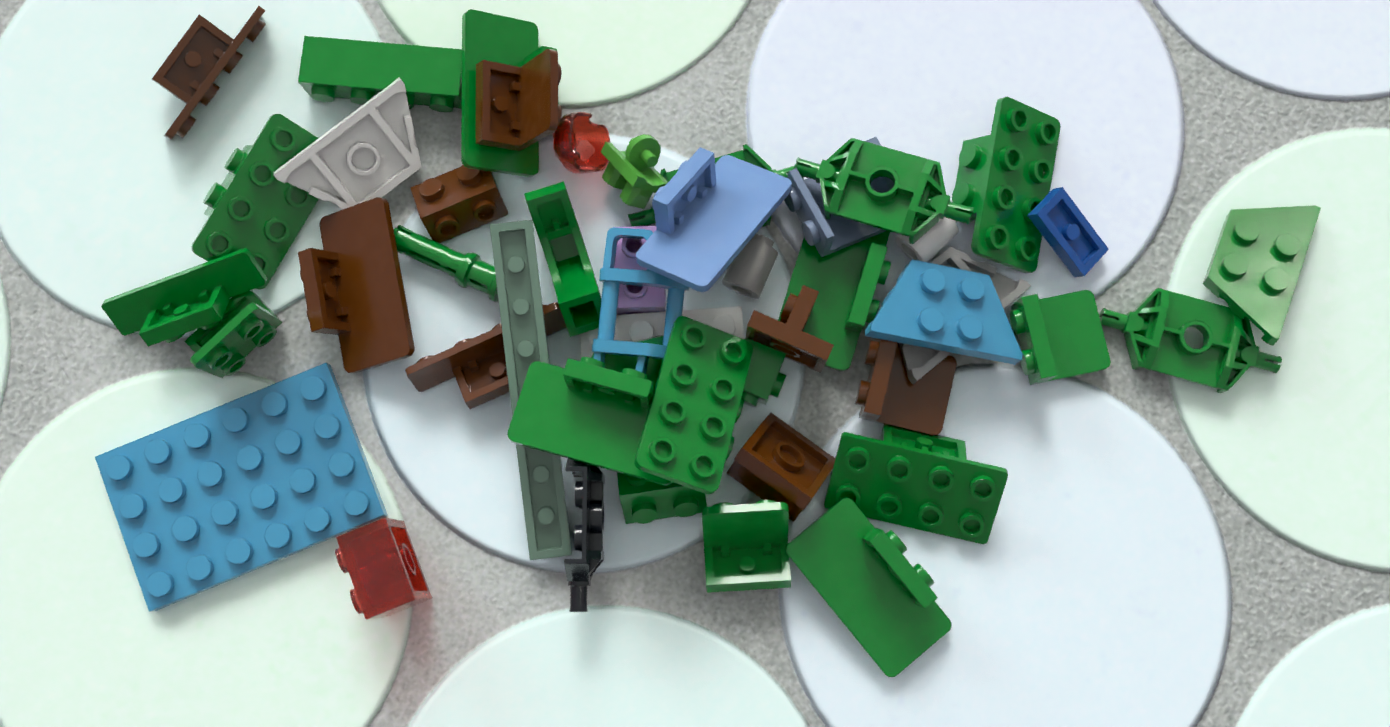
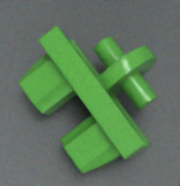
M646 134L632 138L626 151H619L612 143L605 142L601 153L609 163L602 175L603 180L608 185L622 190L619 197L625 204L645 209L653 192L656 193L660 187L668 183L654 168L660 157V144L654 137Z

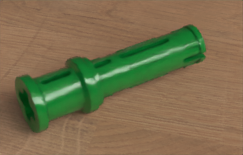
M398 225L397 228L395 227L394 235L397 252L454 277L458 285L463 288L471 286L488 294L489 300L498 301L495 267L482 261L480 255L473 252L462 254L425 236L414 233L404 226Z

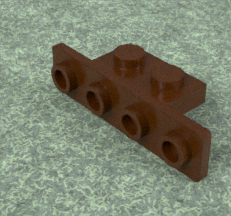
M258 6L235 39L231 38L200 14L197 16L151 79L186 103L184 109L165 133V138L171 141L175 134L182 139L197 120L190 115L199 102L207 106L220 87L213 82L222 70L230 74L243 55L237 49L245 38L253 43L266 23L260 18L266 10Z
M558 302L543 305L546 336L566 328ZM501 323L494 326L492 330L477 337L461 340L454 347L441 353L419 359L416 364L405 369L407 377L418 392H423L455 377L469 409L508 393L509 383Z

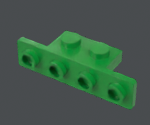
M243 248L105 299L101 307L122 335L126 336L140 331L139 335L149 347L162 341L166 343L174 342L185 333L198 328L206 330L216 326L223 319L231 297L265 285L267 277L249 249Z

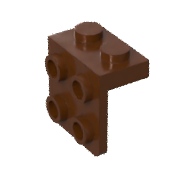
M546 49L521 67L482 60L476 64V144L522 151L556 131L562 117V109L560 104H558V85L561 80L562 70L558 64V52L556 50Z
M877 339V341L870 340L864 363L871 366L867 381H860L855 401L856 405L861 406L859 418L931 436L940 434L956 371V359L948 355L915 384H912L908 379L899 343L883 339Z

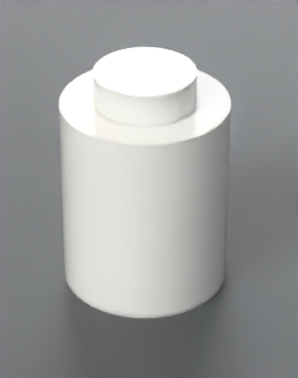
M948 218L940 219L935 226L914 244L909 243V237L901 234L895 237V242L910 260L929 262L958 234L959 229L956 225L958 221Z

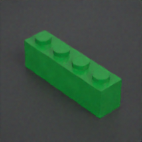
M304 36L298 83L314 100L333 102L335 98L350 99L355 104L363 105L400 77L405 84L409 109H412L414 105L429 106L430 109L438 112H452L453 108L462 109V49Z

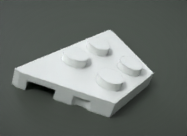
M400 77L274 172L276 179L309 192L310 195L323 201L336 204L341 209H346L376 197L382 198L422 167L419 151L416 145L405 84Z

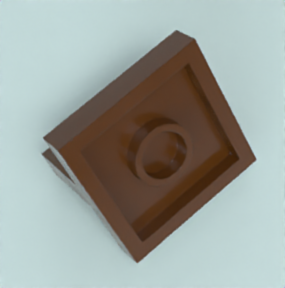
M805 285L802 286L798 296L790 293L781 313L780 321L754 310L747 324L745 340L748 338L786 354L785 358L821 373L834 346L829 342L803 332L819 294V291Z
M770 412L734 458L735 461L726 473L762 500L787 503L789 519L794 522L813 499L833 469L835 458Z

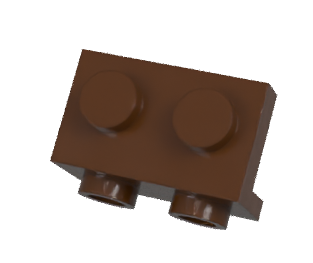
M462 165L459 168L410 187L420 219L431 239L438 243L508 215V210L491 171L470 169Z

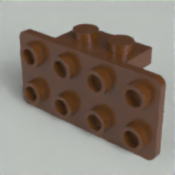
M376 197L322 217L319 226L323 250L308 248L298 252L300 277L303 282L307 317L310 322L311 332L338 335L343 366L348 373L362 372L412 356L415 347L388 201L384 198Z

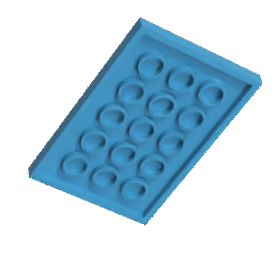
M327 362L95 456L149 612L170 606L388 516L333 369Z

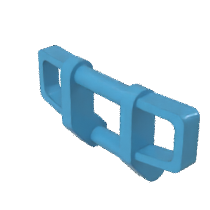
M613 227L607 232L603 268H600L599 281L603 282L598 337L593 339L592 352H594V359L605 363V354L638 357L635 370L646 374L649 358L660 360L664 358L673 323L679 316H682L684 291H689V287L649 269L614 268L617 243L621 238L645 239L647 241L653 232L646 229ZM620 284L668 289L663 345L614 340Z

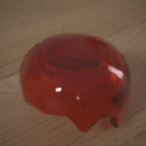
M572 112L564 115L556 131L553 133L555 156L572 173L585 174L603 171L609 163L601 153L605 142L611 143L609 132L605 125L595 124L589 120L592 117L591 113Z

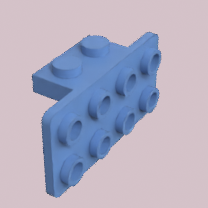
M700 147L688 161H684L680 165L672 179L655 193L652 207L655 214L656 231L636 252L638 265L696 291H708L792 190L791 180L730 155L722 156L715 163L714 153Z

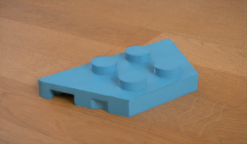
M914 259L906 264L897 278L894 288L882 302V307L874 320L865 329V336L1013 365L1020 362L1023 355L990 275Z

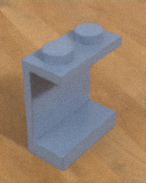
M877 137L866 140V142L882 146ZM797 168L789 171L787 178L792 182V190L784 201L791 212L796 211L802 222L801 227L805 240L810 246L815 245L821 257L887 231L831 214L830 220L826 219L820 183H816V180L810 178L803 180ZM878 177L872 181L870 186L876 192L885 193L894 187V183L887 177Z

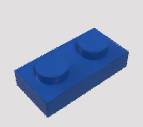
M1063 187L1052 189L1028 214L1030 220L1074 277L1085 276L1109 250Z

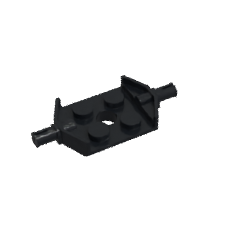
M567 459L565 471L572 472L573 477H583V481H576L575 507L582 509V525H575L574 548L575 551L582 552V559H564L568 586H570L569 612H588L587 586H591L593 573L604 561L603 499L605 475L597 466Z

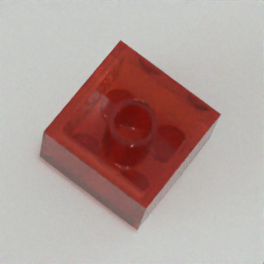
M383 518L336 537L340 547L335 550L337 562L343 573L349 572L354 589L350 590L353 606L358 614H364L366 620L385 618L432 599L404 521Z

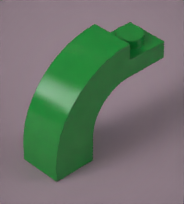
M564 181L525 193V200L548 264L558 304L570 337L599 328L602 297Z

